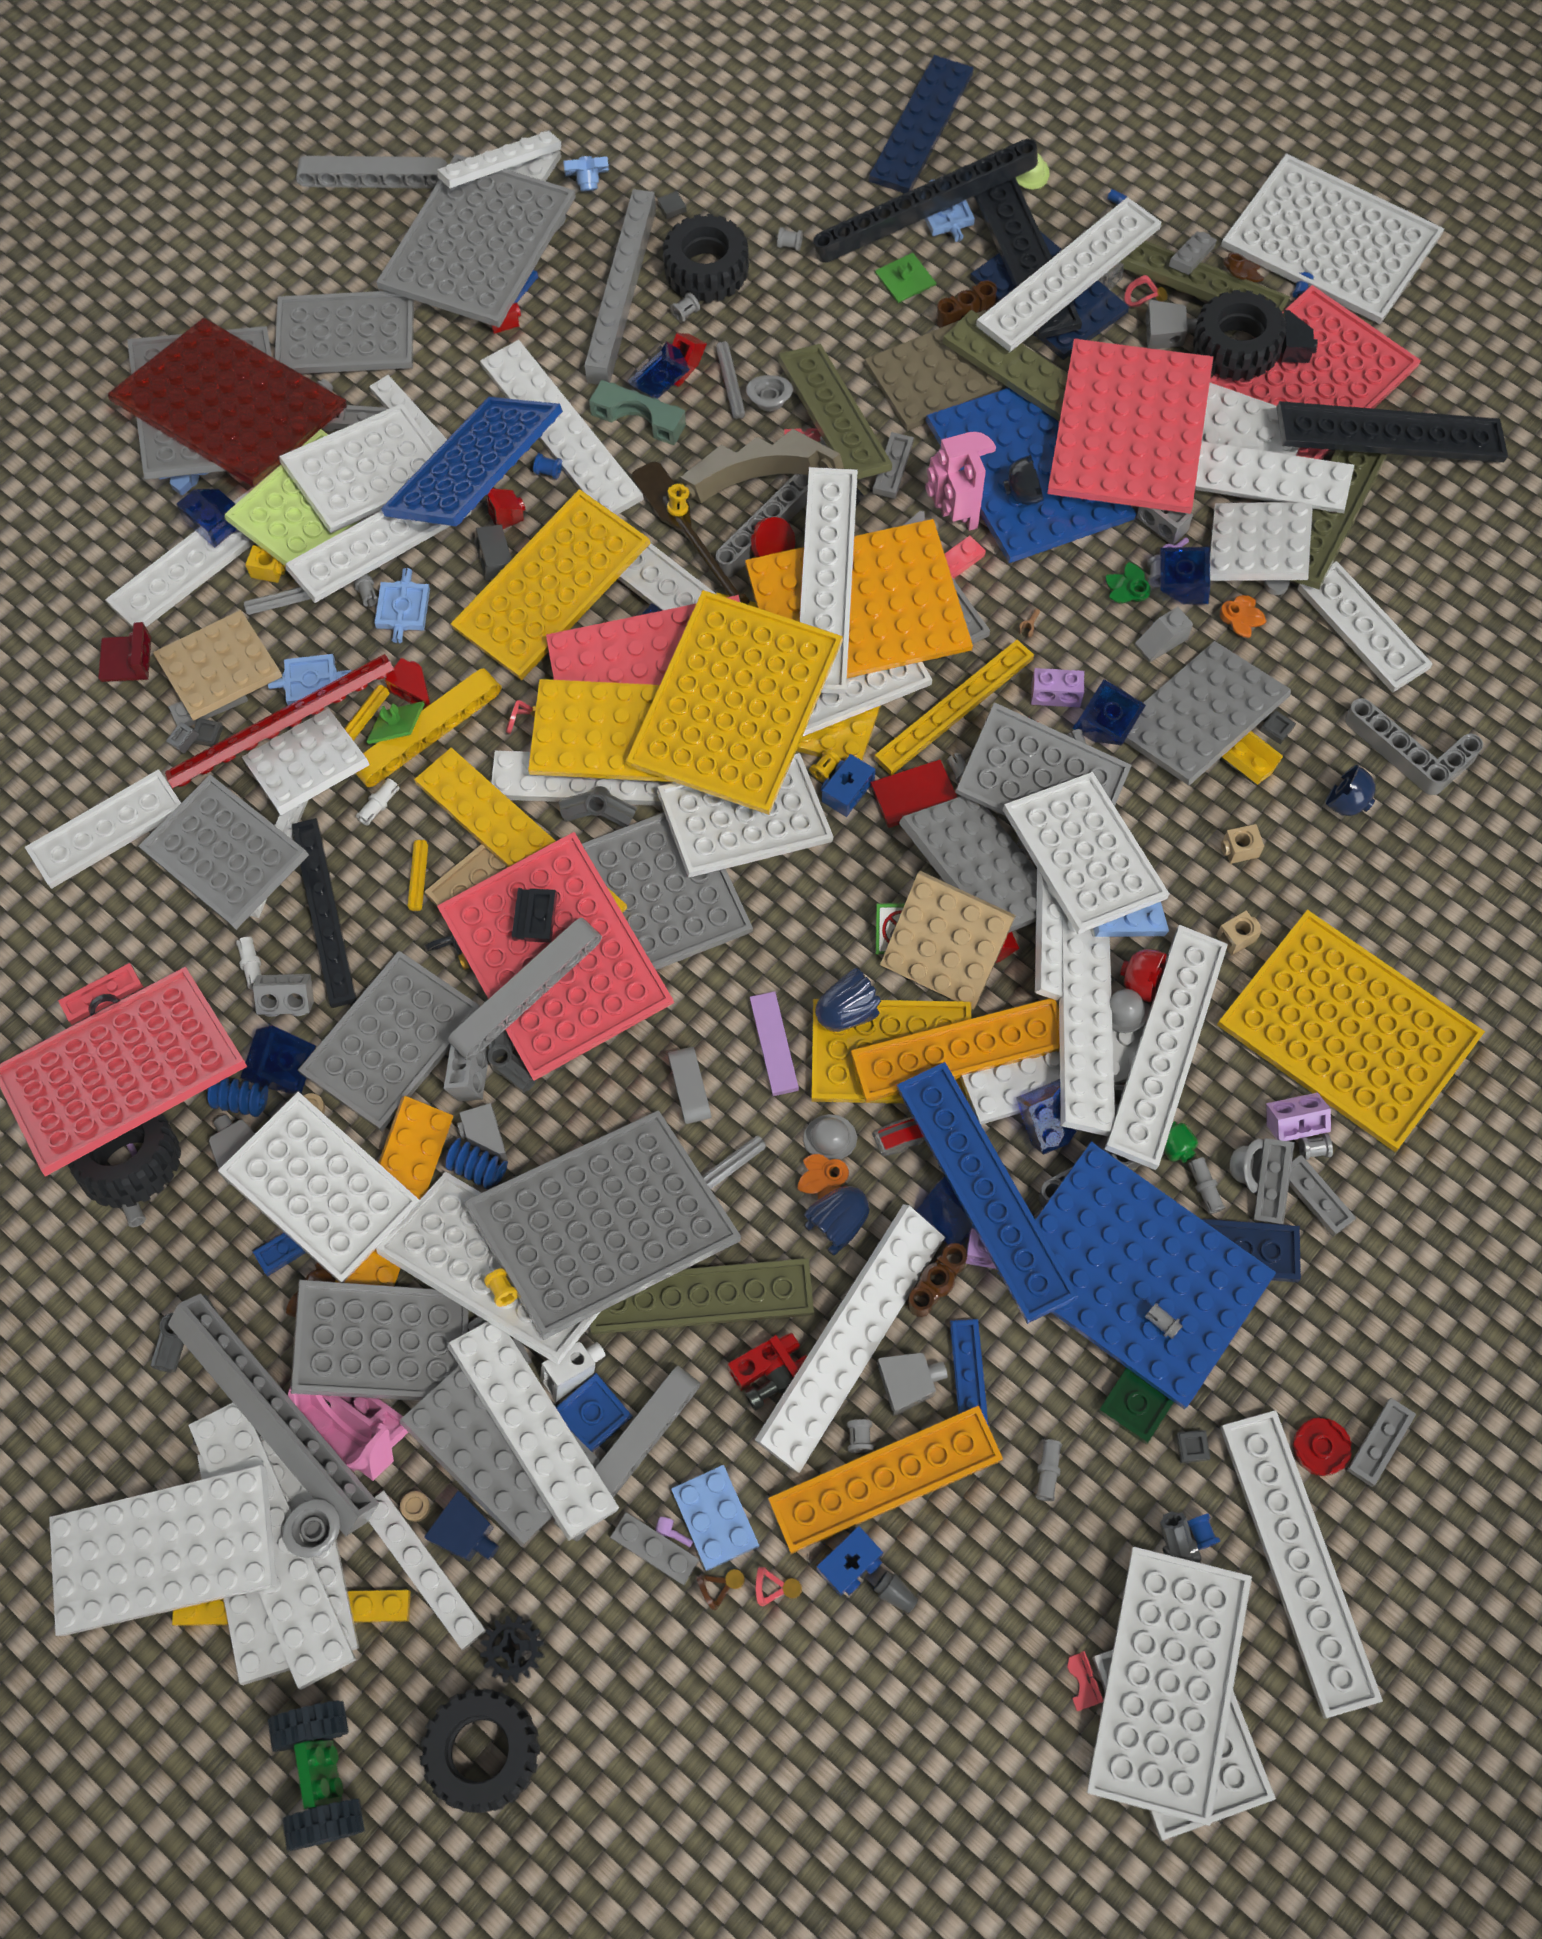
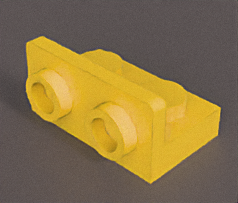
M1252 731L1222 756L1257 785L1273 773L1283 758L1278 751Z

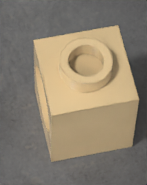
M1257 824L1227 830L1223 841H1221L1222 852L1225 856L1227 855L1230 864L1259 858L1264 848ZM1236 842L1243 843L1246 847H1241Z
M1246 910L1222 924L1216 936L1221 942L1228 944L1227 951L1232 956L1256 942L1262 930L1258 920L1255 917H1251ZM1236 929L1243 930L1246 935L1239 934Z

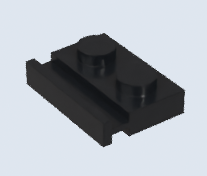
M518 888L512 930L513 941L525 940L529 942L551 943L557 900L556 890L531 888L530 890H523Z

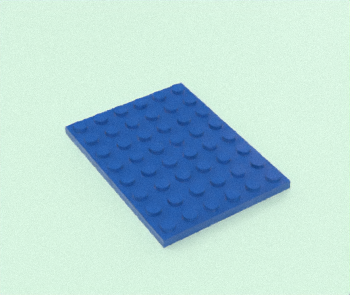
M1010 388L926 416V422L940 446L942 439L968 432L983 433L994 442L996 446L995 452L980 456L986 470L980 515L1008 563L1135 519L1136 512L1131 505L1047 494L1060 422ZM1032 455L1044 501L1025 505L1015 501L1012 494L1007 495L1003 481L1008 480L1007 471L1014 461Z
M1093 1142L1088 1145L1035 1220L1078 1294L1077 1300L1051 1313L1183 1409L1188 1407L1276 1274L1274 1270ZM1156 1303L1175 1320L1177 1318L1180 1319L1179 1323L1182 1325V1328L1172 1339L1168 1335L1166 1337L1163 1336L1165 1333L1149 1319L1145 1318L1146 1314Z

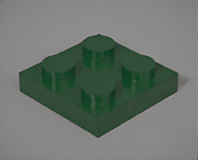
M1126 1368L1098 1412L1147 1445L1174 1402Z

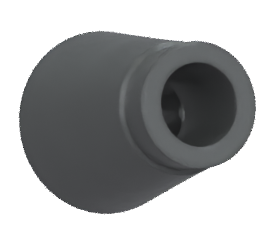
M886 1571L881 1576L873 1589L878 1593V1598L907 1613L912 1611L919 1600L896 1573L891 1574L889 1571Z

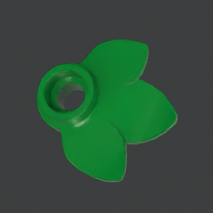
M1128 562L1126 564L1124 575L1107 574L1105 577L1107 586L1112 590L1109 598L1115 602L1127 603L1132 600L1141 602L1150 596L1151 587L1145 580V573L1133 563Z

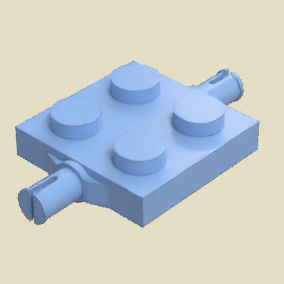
M964 200L925 218V221L932 236L952 232L954 240L958 242V239L961 241L964 237L960 229L974 225L975 218L967 201Z
M406 568L402 569L401 581L393 583L381 582L375 626L378 629L394 630L392 638L394 643H397V641L402 643L404 630L425 629L430 587L429 584L411 582L413 571L409 568L407 570Z
M333 654L284 659L285 670L282 678L269 683L268 688L269 690L284 688L286 703L290 705L352 672V670L337 671Z

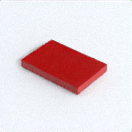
M941 759L870 782V787L888 828L899 825L903 816L958 798Z

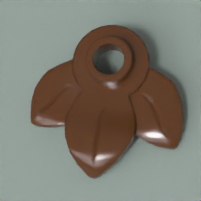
M1229 253L1228 257L1224 259L1223 264L1226 266V269L1236 278L1241 280L1247 279L1252 282L1264 280V277L1257 271L1261 266L1246 259L1241 254Z

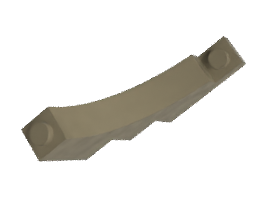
M791 429L773 445L759 437L754 438L737 453L720 445L680 478L683 485L689 489L688 498H693L702 504L721 490L752 478L773 474H803L809 476V467L844 469L840 453Z

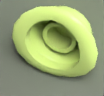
M1038 154L1037 166L1015 177L1018 184L1032 190L1043 187L1050 177L1048 165L1042 156Z

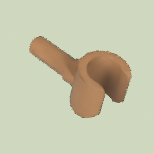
M1035 609L1030 619L1020 624V634L1024 628H1029L1028 637L1033 636L1034 623L1040 613L1039 609Z

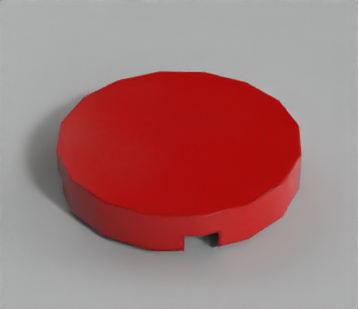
M779 517L764 518L754 527L756 529L751 536V546L756 557L795 548L794 531L791 525L784 519Z
M1312 1418L1302 1424L1294 1435V1455L1300 1466L1309 1473L1321 1477L1332 1476L1344 1469L1350 1461L1351 1440L1344 1427L1336 1421Z

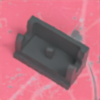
M502 525L476 528L474 543L485 581L495 578L500 572L499 570L503 569L512 559Z

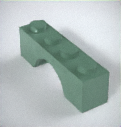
M604 380L600 381L589 400L592 416L611 423L626 415L643 417L652 425L653 438L673 446L686 426L685 410L680 407L666 404L656 398L647 397L639 394L637 391L628 390Z

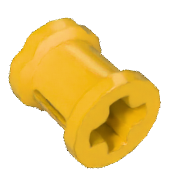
M674 484L669 487L668 496L670 501L667 504V511L673 516L685 515L688 512L686 499L689 497V489L682 484Z
M825 749L820 760L816 764H812L809 771L817 780L825 782L841 759L833 751Z
M503 1268L496 1269L485 1277L484 1283L487 1288L491 1289L495 1296L494 1302L498 1307L507 1306L517 1299V1290L515 1287H512Z

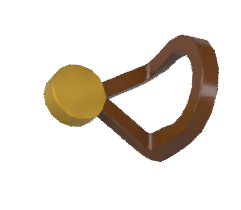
M735 1569L730 1570L726 1578L705 1576L703 1574L696 1577L701 1593L712 1610L719 1608L730 1588L739 1589L745 1583L744 1574ZM704 1581L726 1584L716 1601H713Z

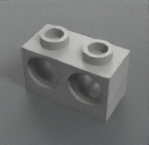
M1139 507L1137 514L1139 520L1172 545L1188 532L1193 517L1192 513Z
M311 974L258 975L253 984L256 1015L265 1014L267 1017H275L280 1014L302 1016L310 1013L314 1004ZM266 994L273 995L276 1000L269 999ZM292 994H299L302 999H297Z
M452 1045L450 1046L444 1089L457 1101L483 1099L489 1060V1050L487 1048L483 1049L473 1059L466 1060Z

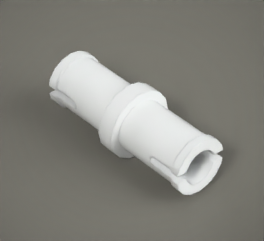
M387 778L379 790L368 797L369 801L356 814V818H359L358 820L362 824L368 826L380 810L384 811L386 809L387 802L398 792L400 787L397 786V783Z
M251 937L240 938V941H236L241 957L239 964L240 968L245 972L248 989L253 990L258 975H262L259 967L261 966V960L256 955L253 939Z

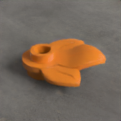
M1237 596L1234 601H1226L1220 608L1221 620L1231 625L1234 632L1242 637L1250 638L1251 627H1260L1266 623L1265 615L1260 609L1255 607L1256 600L1251 596Z
M822 1154L810 1155L803 1159L804 1165L809 1171L802 1175L797 1188L799 1191L807 1194L818 1193L819 1200L833 1190L840 1188L847 1181L849 1169L842 1160H829ZM839 1168L840 1174L837 1177H832L830 1175L831 1169Z

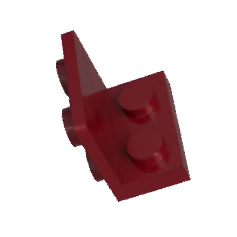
M134 622L133 632H130L129 636L102 638L98 676L101 682L149 680L152 638L143 622Z

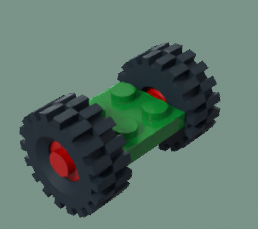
M330 1701L305 1706L267 1719L272 1752L295 1749L303 1808L307 1809L282 1818L287 1851L321 1845L364 1832L360 1799L342 1800L343 1783L338 1775V1752L333 1744V1738H339L349 1733L344 1701Z

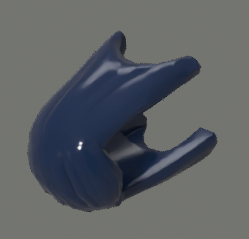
M854 968L831 986L818 1000L815 1013L818 1022L824 1028L832 1032H840L865 1024L880 1014L877 1006L880 1004L881 999L875 995L876 989L874 986H871V981L865 977L862 971Z
M844 1186L835 1189L813 1203L806 1210L804 1216L808 1221L805 1224V1228L810 1231L814 1226H817L822 1233H826V1238L833 1244L828 1249V1252L831 1255H836L842 1248L848 1245L865 1223L870 1211L868 1198L861 1189L854 1186Z

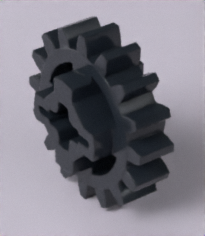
M506 1616L505 1624L503 1625L498 1620L494 1621L497 1629L495 1631L487 1629L486 1633L490 1638L489 1640H481L480 1643L487 1647V1651L480 1653V1657L488 1658L489 1660L485 1663L484 1668L486 1670L494 1668L492 1677L495 1679L500 1674H503L502 1682L508 1683L510 1676H513L515 1683H520V1675L522 1674L530 1679L531 1673L529 1670L531 1668L540 1669V1666L536 1663L537 1658H545V1655L539 1652V1648L545 1646V1642L537 1640V1637L542 1633L541 1630L531 1631L534 1623L529 1620L523 1625L522 1616H518L516 1622H513L510 1616ZM516 1629L526 1632L530 1640L519 1639ZM504 1632L503 1640L499 1645L494 1646L497 1638ZM512 1640L514 1644L520 1646V1649L515 1651L514 1659L511 1654L506 1652V1649L511 1648ZM531 1653L528 1662L522 1666L521 1661L526 1654ZM504 1658L507 1660L509 1670L500 1667L495 1659Z

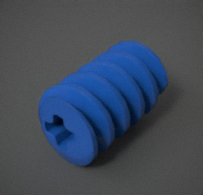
M227 1077L221 1083L218 1082L208 1088V1103L212 1109L220 1108L222 1111L230 1109L232 1113L240 1111L242 1115L251 1114L253 1117H259L267 1104L268 1086L265 1085L262 1091H260L259 1083H254L252 1088L249 1089V1081H244L242 1086L239 1087L238 1079H234L231 1085H229V1078Z
M458 1138L448 1151L445 1163L447 1170L453 1171L455 1169L457 1175L464 1174L467 1180L474 1179L475 1184H483L486 1190L497 1185L505 1174L508 1161L504 1160L499 1166L497 1165L499 1156L496 1155L489 1161V1151H485L479 1156V1146L469 1151L471 1142L467 1141L461 1147V1138Z

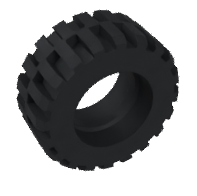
M697 214L694 215V218L690 219L687 217L683 219L681 224L677 223L672 227V231L668 232L663 243L664 272L668 284L671 285V288L676 293L680 292V296L685 298L686 294L691 293L698 302L712 303V300L719 302L724 300L726 296L730 297L735 294L736 290H739L744 285L749 270L748 241L744 236V232L731 220L726 221V218L720 215L714 217L713 214H707V216ZM705 253L722 257L716 262L707 264L690 260L696 255Z
M1233 290L1232 293L1224 292L1219 297L1215 296L1202 307L1197 319L1193 347L1194 353L1197 355L1213 356L1211 370L1213 375L1217 373L1220 378L1226 379L1228 377L1232 378V381H1239L1241 378L1250 380L1255 375L1259 377L1274 367L1275 362L1280 357L1286 334V320L1280 308H1276L1275 302L1271 299H1265V295L1260 293L1256 295L1253 294V291L1246 290V292ZM1232 330L1244 331L1251 334L1255 339L1236 340L1228 337L1224 332Z
M161 1113L67 1165L85 1194L91 1200L96 1201L97 1204L102 1206L110 1205L111 1208H122V1205L132 1207L137 1205L136 1202L150 1200V1196L155 1193L159 1194L164 1190L163 1186L166 1182H171L174 1177L173 1171H177L180 1164L181 1148L177 1136L165 1116ZM132 1143H143L140 1150L131 1159L118 1165L105 1166L110 1156L121 1147Z
M491 1689L466 1690V1693L461 1695L456 1694L450 1697L448 1703L445 1705L441 1704L435 1710L437 1714L432 1720H428L425 1726L427 1728L426 1735L421 1738L420 1747H423V1756H420V1765L424 1766L425 1774L423 1776L425 1781L433 1788L432 1792L437 1798L442 1799L446 1802V1805L452 1808L472 1813H486L502 1809L506 1804L513 1803L519 1798L518 1795L528 1788L533 1773H536L538 1764H536L537 1757L540 1755L537 1727L534 1726L528 1711L515 1699ZM479 1720L490 1721L498 1725L507 1737L509 1746L508 1758L502 1770L491 1779L472 1781L465 1778L457 1770L453 1761V1745L457 1735L466 1725Z

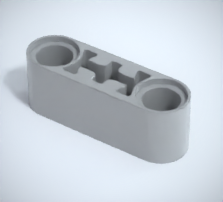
M694 1047L667 1052L685 1125L710 1119L711 1112Z

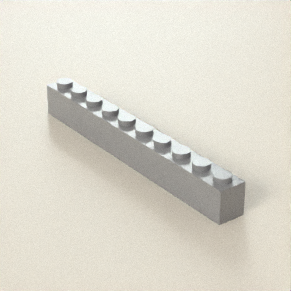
M632 190L585 362L587 383L599 385L601 380L611 382L656 214L655 192Z
M201 1293L179 1303L168 1323L174 1333L314 1499L325 1500L335 1507L339 1515L340 1531L345 1537L365 1525L379 1505L377 1500Z

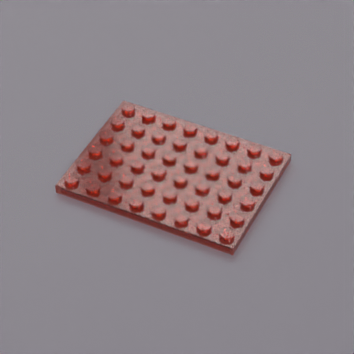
M206 318L197 322L108 393L109 401L252 487L256 486L281 464V455L300 448L320 429L347 408L345 399Z

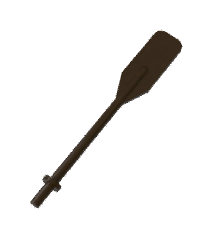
M650 462L634 470L632 473L633 482L642 492L659 519L685 533L729 597L739 595L740 602L748 605L749 598L747 595L738 593L693 530L690 505L687 499L688 512L685 515L673 516L667 511V504L670 501L668 489L675 483L659 462Z

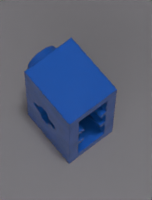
M850 754L845 761L841 760L834 776L831 779L827 778L821 787L822 803L847 817L870 788V782L875 781L876 769Z
M858 1526L816 1567V1571L840 1597L845 1592L851 1595L861 1585L858 1579L866 1571L871 1575L883 1563L880 1560L883 1551ZM848 1557L850 1560H853L856 1557L858 1559L856 1565L858 1569L855 1570L851 1567L847 1570L845 1568L846 1558Z

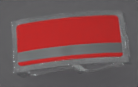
M913 1117L891 1123L872 1133L882 1157L906 1152L909 1146L927 1143Z

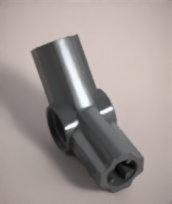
M597 786L589 792L559 800L560 813L566 822L589 815H601L622 827H627L637 810L636 807L611 795L610 791L602 786ZM593 797L601 798L604 804H596Z
M504 1030L489 1044L488 1059L492 1070L496 1074L502 1075L521 1092L525 1093L535 1085L537 1080L533 1081L523 1061L513 1054L512 1041L506 1030ZM501 1056L508 1057L504 1063L495 1062Z
M204 1295L203 1297L214 1308L213 1304L211 1303L207 1295ZM173 1313L166 1314L160 1321L159 1328L161 1332L150 1365L153 1369L168 1373L176 1372L184 1347V1343L175 1333H169L170 1327L168 1323Z
M1173 1511L1164 1514L1162 1521H1160L1166 1544L1162 1548L1163 1553L1201 1563L1200 1551L1191 1537L1187 1518L1184 1514Z

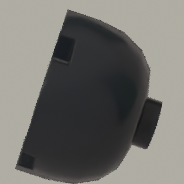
M1032 455L1014 461L1007 471L1008 480L1003 481L1007 495L1012 494L1015 501L1025 505L1044 501Z

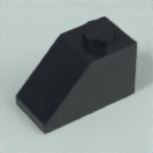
M1284 310L1283 317L1286 320V334L1281 350V362L1309 363L1312 354L1316 353L1318 346L1317 339H1314V330L1290 310Z

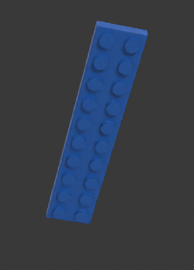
M943 1062L897 1084L898 1092L1026 1323L1028 1324L1077 1300L1078 1294L947 1064Z

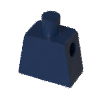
M457 1491L424 1537L433 1545L466 1561H471L477 1552L489 1561L499 1548L498 1544L488 1538L494 1527L459 1491Z

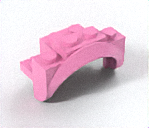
M968 432L942 439L940 450L934 457H931L929 468H927L928 483H926V491L928 496L933 498L936 509L940 508L943 517L950 515L953 522L961 520L962 523L965 522L969 531L977 529L986 473L980 456L995 452L996 449L994 442L988 436L979 432Z
M290 1387L288 1397L353 1472L358 1470L373 1481L394 1462L392 1447L408 1431L399 1423L403 1416L379 1398L290 1394ZM324 1399L330 1402L331 1408Z

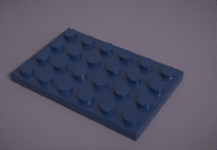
M1041 232L1052 258L1055 257L1062 249ZM999 253L970 275V280L976 285L985 280L996 284L995 302L997 303L1015 289ZM1099 280L1072 301L1082 321L1081 329L1039 339L1062 360H1065L1072 354L1074 339L1092 340L1129 311V306Z

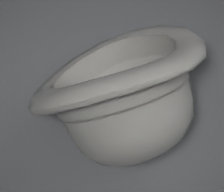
M763 375L749 381L746 390L749 398L760 409L771 412L783 406L790 398L793 387L785 378Z
M1122 989L1117 991L1110 999L1112 1029L1121 1033H1130L1142 1028L1146 1024L1150 1005L1143 1001L1141 996L1133 990Z
M827 1114L819 1116L809 1123L804 1131L803 1142L805 1149L811 1155L822 1154L829 1160H840L850 1155L855 1149L857 1134L854 1126L847 1119L839 1115Z
M1259 1138L1251 1142L1249 1146L1238 1147L1230 1159L1232 1176L1235 1180L1246 1183L1252 1193L1258 1192L1264 1140Z
M318 1499L303 1502L296 1507L286 1519L283 1527V1542L287 1550L297 1557L304 1558L319 1556L327 1551L337 1539L340 1530L339 1515L335 1507L325 1500Z

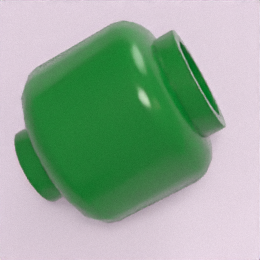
M1174 1121L1172 1122L1163 1152L1170 1161L1181 1160L1185 1163L1196 1155L1194 1149L1198 1146V1139L1186 1123L1178 1124Z

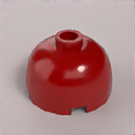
M1143 949L1133 954L1130 961L1125 960L1120 975L1125 976L1124 985L1126 989L1137 992L1145 1002H1153L1160 976L1166 963L1167 954L1158 950Z

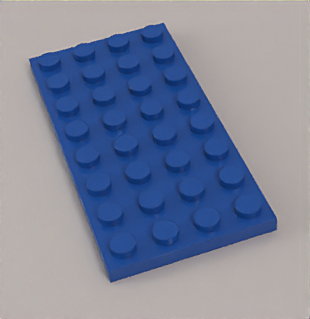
M488 397L381 508L384 516L449 526L459 525L481 499L490 492L493 486L503 478L506 472L517 463L519 458L530 449L531 445L543 435L544 431L556 421V418L563 412L560 403Z

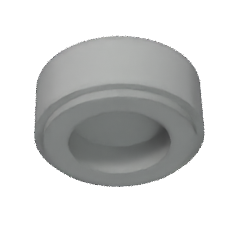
M1290 580L1264 581L1266 591L1273 595L1285 593L1290 584Z

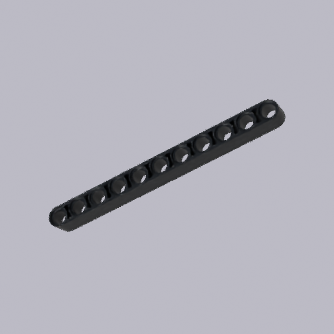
M1032 139L1021 140L819 232L813 239L817 259L824 263L833 261L1034 169L1038 164L1036 142Z

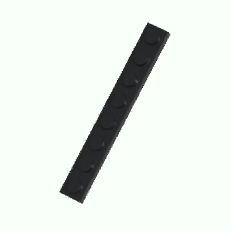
M317 818L294 823L292 828L295 842L309 854L300 866L329 1004L331 1008L352 1004L357 1001L319 822Z

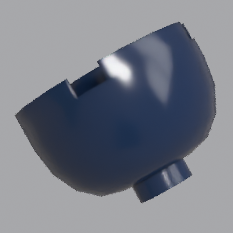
M1354 765L1341 776L1343 781L1339 786L1336 784L1333 786L1325 802L1330 809L1340 815L1353 816L1363 810L1367 812L1375 803L1373 796L1376 792V786L1373 777L1365 769Z

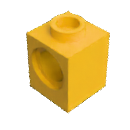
M252 546L245 564L250 577L278 583L281 575L285 574L286 566L260 546Z

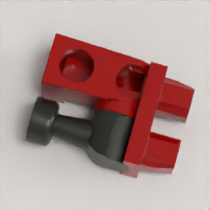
M793 1333L781 1338L775 1335L769 1341L762 1343L728 1363V1372L741 1391L764 1375L769 1380L759 1389L750 1387L744 1391V1395L754 1411L764 1406L763 1399L777 1392L784 1394L807 1358V1355L794 1362L790 1357V1353L800 1348Z

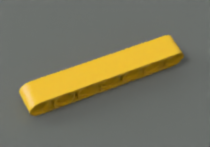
M486 669L477 670L423 709L411 735L378 742L365 751L363 754L370 765L355 774L367 787L377 785L496 698L501 692L502 686Z

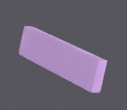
M770 992L751 996L750 1003L772 1096L799 1091L776 993Z

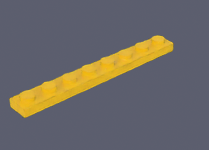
M1015 640L874 755V760L886 772L893 775L1033 661L1034 654L1020 641Z
M348 1591L354 1623L409 1622L411 1591ZM224 1598L173 1610L172 1625H228Z

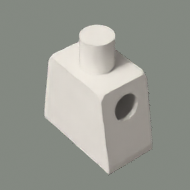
M577 1342L558 1365L549 1359L542 1363L540 1380L554 1401L557 1402L594 1375L595 1363L605 1357V1352L598 1342L586 1349L581 1342Z

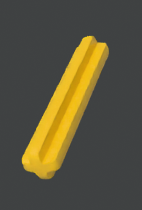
M377 685L344 728L353 741L388 697L389 691L383 685Z
M415 840L413 845L407 905L410 911H421L423 906L428 854L426 840Z

